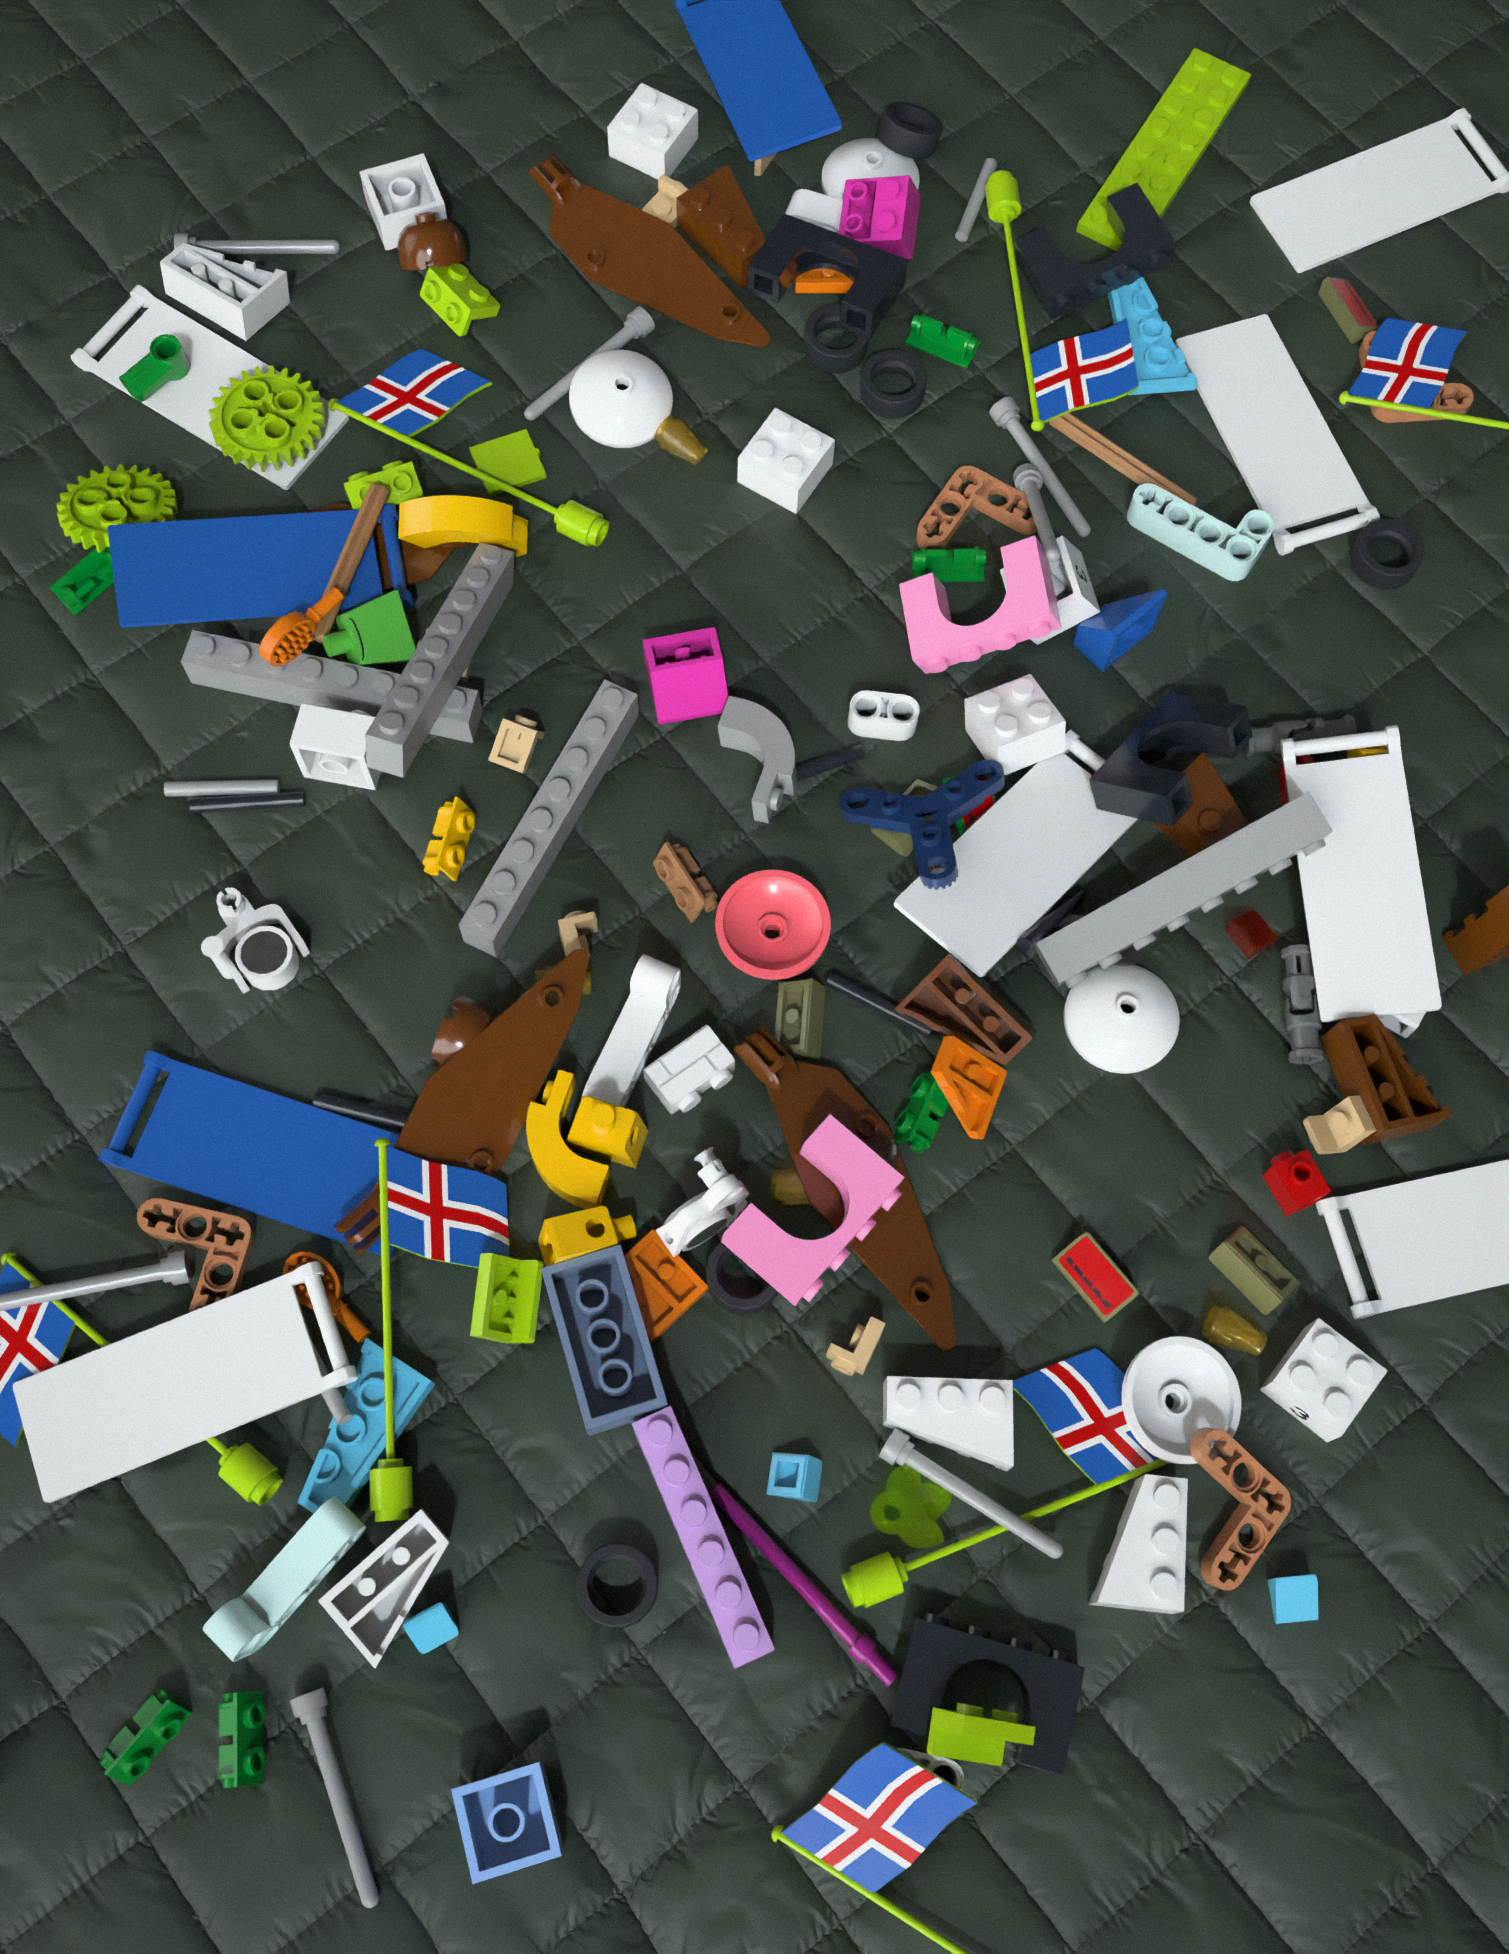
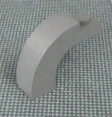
M729 696L718 723L720 745L747 752L756 757L764 766L751 802L754 820L769 823L773 810L778 811L780 809L783 794L794 796L796 790L797 769L793 741L785 725L770 710L755 702Z

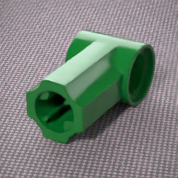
M163 334L154 338L149 347L150 352L119 377L122 385L138 402L142 403L167 381L180 380L188 374L190 369L189 360L181 343L173 335Z

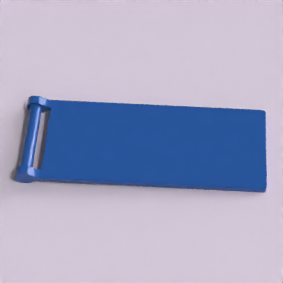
M673 0L675 9L681 16L750 162L842 129V121L780 0H706L689 7L688 5L702 0Z
M385 504L377 523L382 524L393 591L398 590L403 609L406 610L413 606L412 593L407 591L396 521L399 519L395 505ZM360 509L109 525L108 536L120 626L128 628L285 616L294 611L305 613L308 608H311L322 598ZM373 533L340 611H348L383 595Z
M148 1050L142 1061L145 1064L111 1141L107 1148H102L98 1161L354 1247L355 1244L350 1245L343 1238L344 1233H339L333 1226L372 1192L379 1178V1147L374 1146L376 1140L387 1138L391 1143L390 1147L393 1148L399 1137L398 1134L170 1059L154 1051ZM159 1072H170L132 1158L122 1155ZM381 1238L366 1251L381 1256ZM389 1245L390 1258L396 1248L392 1245Z

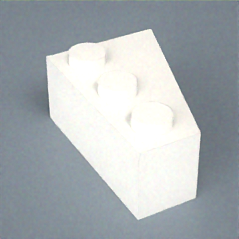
M182 243L160 261L167 295L245 341L290 303L287 272L276 269L274 273L257 269L254 262L245 260L243 264L225 260L224 254Z
M887 1376L883 1383V1426L891 1429L898 1428L907 1435L931 1444H938L954 1450L958 1454L978 1459L1007 1472L1014 1466L1013 1380Z
M1145 1474L1135 1480L1118 1524L1117 1533L1110 1552L1104 1561V1568L1088 1605L1168 1614L1184 1612L1188 1479Z
M423 1508L318 1600L374 1668H376L450 1541Z

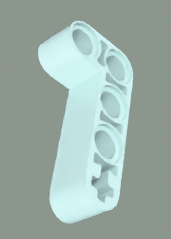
M1151 483L1139 485L1135 489L1127 511V520L1134 528L1231 581L1242 580L1248 575L1264 551L1275 527L1272 515L1267 511L1254 509L1244 516L1235 529Z
M336 1496L331 1497L309 1518L241 1597L227 1602L210 1617L204 1625L203 1631L232 1662L254 1654L273 1637L358 1540L366 1526Z

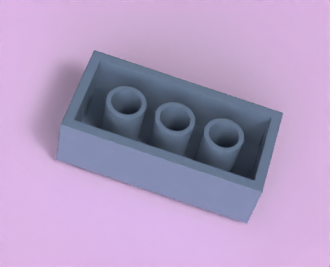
M621 1244L541 1268L588 1436L638 1421L667 1408L668 1403Z

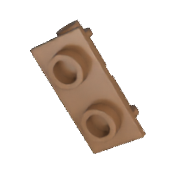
M665 842L653 865L659 878L665 882L674 896L679 909L685 913L690 923H693L703 908L706 912H711L718 907V895L705 876L692 879L691 876L698 874L700 868L690 855L687 847H681L679 843L670 846L668 842Z

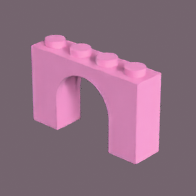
M1035 535L1000 548L1007 580L1006 595L999 609L990 618L979 624L961 626L952 623L946 588L933 572L899 584L912 660L925 674L940 673L946 670L948 666L963 661H975L989 652L1007 650L1014 647L1016 643L1031 638H1043L1049 635L1051 631L1062 628L1049 561L1046 558L1042 544Z
M831 1114L805 1141L800 1154L828 1177L838 1188L844 1203V1218L841 1226L831 1235L821 1239H799L783 1231L756 1206L750 1203L724 1232L721 1240L727 1248L794 1306L802 1298L808 1302L813 1299L825 1284L819 1279L829 1267L836 1272L851 1254L846 1249L849 1243L855 1237L862 1241L877 1224L872 1219L875 1213L881 1207L888 1211L903 1194L897 1188L905 1177Z

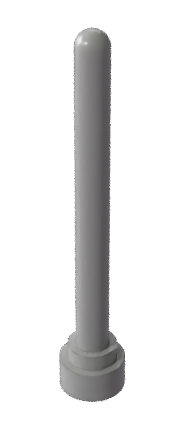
M175 233L174 249L185 243L221 254H336L340 250V244L336 240H198L197 237H191L190 233Z
M640 306L627 315V320L624 322L625 327L525 409L524 415L526 419L535 420L569 392L576 371L586 360L604 351L619 350L632 338H645L655 329V323L649 313Z
M1012 397L1002 398L991 407L989 411L990 416L997 426H1002L1003 429L1009 430L1029 462L1039 468L1043 483L1077 534L1081 537L1088 536L1091 532L1089 524L1020 423V408Z
M1022 464L1013 474L1015 488L1025 493L1046 558L1050 562H1055L1059 560L1061 553L1039 492L1043 484L1040 470L1034 464Z
M182 1250L168 1253V1258L160 1259L158 1264L0 1294V1311L162 1279L164 1283L172 1282L173 1285L191 1282L189 1257L187 1251Z
M898 1428L893 1430L879 1454L880 1458L891 1465L897 1463L903 1467L904 1464H907L1051 1558L1062 1556L1063 1546L1060 1542L914 1449L915 1444L909 1441L910 1436Z
M323 1687L290 1700L294 1717H299L301 1724L307 1725L361 1902L366 1908H372L377 1905L379 1894L324 1721V1716H327L325 1706L329 1705Z

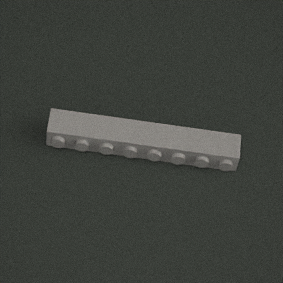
M482 542L479 543L365 734L367 767L404 778L513 586V551Z
M195 630L191 632L181 659V663L193 684L301 706V703L313 706L321 703L340 711L351 712L353 710H360L369 713L373 717H376L401 675L301 653L294 660L283 666L275 667L259 655L260 644ZM455 686L429 734L473 743L483 712L478 690Z
M604 679L459 923L461 935L465 943L496 958L499 956L639 716L638 695Z
M1307 792L1036 943L1034 949L1056 987L1066 983L1068 988H1071L1089 978L1086 973L1089 969L1099 964L1102 970L1123 959L1120 952L1134 946L1135 950L1138 951L1157 940L1154 933L1167 927L1172 932L1191 921L1188 914L1201 908L1204 913H1207L1225 902L1222 896L1233 889L1239 895L1257 885L1258 881L1255 877L1269 870L1273 876L1292 865L1289 858L1303 851L1307 857L1326 846L1324 839L1333 830L1310 792Z

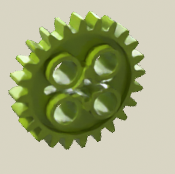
M270 365L268 372L262 374L261 369L257 366L253 376H250L245 370L241 371L243 378L241 381L230 377V389L222 386L219 387L222 398H212L215 408L209 409L211 418L209 426L216 445L221 447L224 456L231 455L236 465L244 459L249 470L255 463H259L261 471L265 472L267 465L273 463L276 471H280V464L283 461H286L290 467H293L292 457L298 456L305 460L304 449L307 448L315 451L314 439L320 440L323 438L321 428L326 427L324 419L326 414L323 403L321 402L319 392L313 390L311 381L303 383L300 373L290 378L288 368H284L280 374H276L274 366Z
M119 464L116 471H111L108 466H104L103 473L100 474L90 470V478L78 476V485L67 484L68 492L60 493L61 501L56 503L58 509L57 516L65 536H71L72 543L74 544L82 542L83 548L86 550L96 545L98 553H101L106 547H110L109 525L175 521L174 515L178 514L177 499L174 489L171 488L170 481H163L161 473L152 476L150 468L140 473L137 465L132 466L129 471L124 470L123 464Z

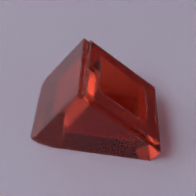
M1255 909L1235 918L1225 929L1227 935L1248 960L1279 939Z

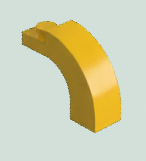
M457 495L429 496L400 503L398 538L425 549L448 542H472L478 544L482 542L513 551L515 557L527 554L528 520L514 515L513 506L490 499Z
M558 1070L555 1081L549 1080L546 1084L542 1097V1102L546 1103V1106L530 1101L526 1119L529 1149L538 1173L555 1194L583 1209L599 1207L611 1177L610 1169L607 1165L576 1155L564 1143L561 1137L562 1125L576 1083L574 1074Z

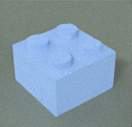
M543 1761L451 1789L472 1884L548 1861L565 1853Z

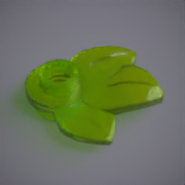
M903 1465V1467H898L890 1474L886 1491L874 1499L870 1510L872 1522L883 1533L898 1534L910 1547H936L944 1542V1536L934 1521L944 1513L950 1503L952 1494L937 1485L920 1484V1473L908 1465ZM888 1506L895 1507L899 1512L898 1519L888 1520L884 1516V1509Z

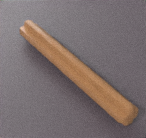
M1068 413L1049 421L1051 426L1137 484L1151 483L1195 506L1197 502L1195 496L1073 414Z
M376 483L369 486L323 596L335 587L343 594L345 599L388 498V490L385 487ZM344 599L321 619V622L315 625L316 629L313 640L323 643V635L330 634Z

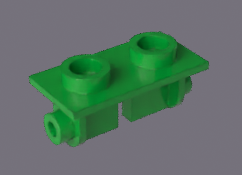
M926 313L914 315L911 323L913 329L905 342L909 346L966 369L981 344V341L974 337L973 332L967 333L953 326L946 328L943 322L928 317Z
M974 546L973 549L925 550V547H921L920 550L911 551L913 579L933 572L941 583L984 582L983 564L986 563V550L979 549L978 546Z
M106 547L101 553H98L95 548L49 587L74 616L114 583L110 547Z
M931 1072L923 1073L915 1079L910 1088V1095L912 1096L907 1108L899 1114L894 1125L896 1130L893 1137L895 1143L910 1141L909 1148L920 1154H923L925 1149L930 1148L940 1123L928 1117L930 1112L938 1117H943L949 1105L948 1100Z
M164 1688L158 1694L152 1693L150 1698L132 1717L141 1728L137 1734L130 1727L125 1726L102 1751L105 1756L99 1762L106 1769L104 1774L131 1786L137 1778L148 1770L151 1761L167 1742L177 1736L182 1725L192 1712L175 1703L176 1699Z
M263 1691L223 1694V1703L218 1704L219 1737L233 1735V1745L219 1746L218 1779H223V1788L264 1784L266 1756L263 1743V1723L265 1720Z

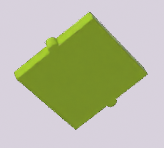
M527 429L469 447L477 470L514 488L547 478L539 459L540 450L534 447ZM483 481L489 497L506 492Z

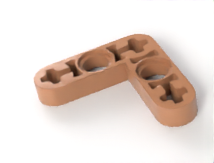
M1377 330L1366 334L1359 348V359L1362 369ZM1444 383L1429 409L1465 415L1474 400V394L1468 386L1462 383ZM1370 406L1374 417L1386 423L1445 420L1444 418Z
M963 466L955 471L919 522L916 542L920 548L925 547V550L943 549L972 507L1021 534L1031 535L1038 531L1033 517H1030L1028 520L1022 518L1031 513L1025 493L976 467ZM968 480L972 481L973 484L968 485V487L964 491V495H961L960 491L962 483L965 484L968 482ZM999 494L1006 498L1007 503L1003 506H996L988 498L991 495ZM946 503H952L958 506L960 511L957 514L948 515L942 511L941 506ZM1013 504H1016L1017 508L1014 507L1013 513H1011ZM938 522L940 524L938 535H934L932 538L927 537V533H932Z
M162 1198L147 1200L140 1206L137 1212V1222L140 1228L148 1235L208 1250L189 1313L212 1304L213 1298L210 1295H206L208 1289L218 1295H226V1298L238 1294L255 1243L254 1229L245 1219ZM161 1209V1212L166 1217L176 1220V1227L162 1221L158 1222L154 1227V1224L148 1218L150 1214H158ZM195 1217L205 1218L207 1222L205 1232L198 1237L187 1236L186 1225L188 1221ZM217 1221H220L218 1227L222 1231L233 1233L239 1227L241 1233L245 1235L243 1240H236L233 1246H231V1242L225 1236L216 1234ZM223 1264L231 1266L233 1269L231 1281L223 1286L213 1284L211 1278L214 1269ZM216 1297L215 1302L220 1301L222 1299Z
M1204 1427L1198 1429L1191 1438V1455L1240 1504L1205 1553L1201 1561L1200 1570L1206 1583L1213 1587L1230 1591L1242 1583L1288 1515L1291 1508V1497L1286 1487L1228 1433L1220 1429ZM1209 1440H1214V1448L1221 1455L1227 1456L1224 1460L1221 1457L1209 1454L1211 1451L1207 1445ZM1243 1462L1248 1469V1478L1243 1485L1237 1486L1233 1479V1471L1238 1464ZM1257 1489L1271 1494L1270 1500L1274 1503L1271 1509L1267 1508L1268 1501L1261 1494L1254 1493ZM1249 1523L1253 1528V1539L1247 1546L1243 1547L1239 1542V1531L1244 1524ZM1229 1548L1240 1553L1239 1558L1234 1557L1235 1553L1229 1551ZM1221 1561L1225 1562L1224 1568L1227 1570L1224 1577L1220 1576L1222 1572L1218 1568Z

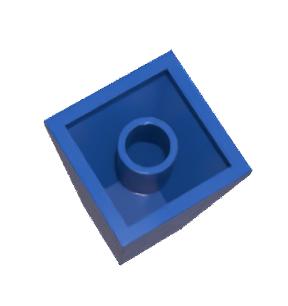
M1164 589L1104 604L1099 608V613L1076 624L1077 632L1072 644L1104 672L1153 631L1168 593Z

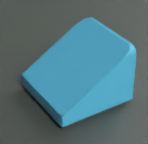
M773 1452L766 1494L817 1502L822 1460L810 1455Z
M1316 1574L1267 1580L1275 1624L1318 1620V1581Z
M440 1602L404 1621L405 1624H403L406 1633L422 1654L428 1653L459 1634V1629L448 1606Z

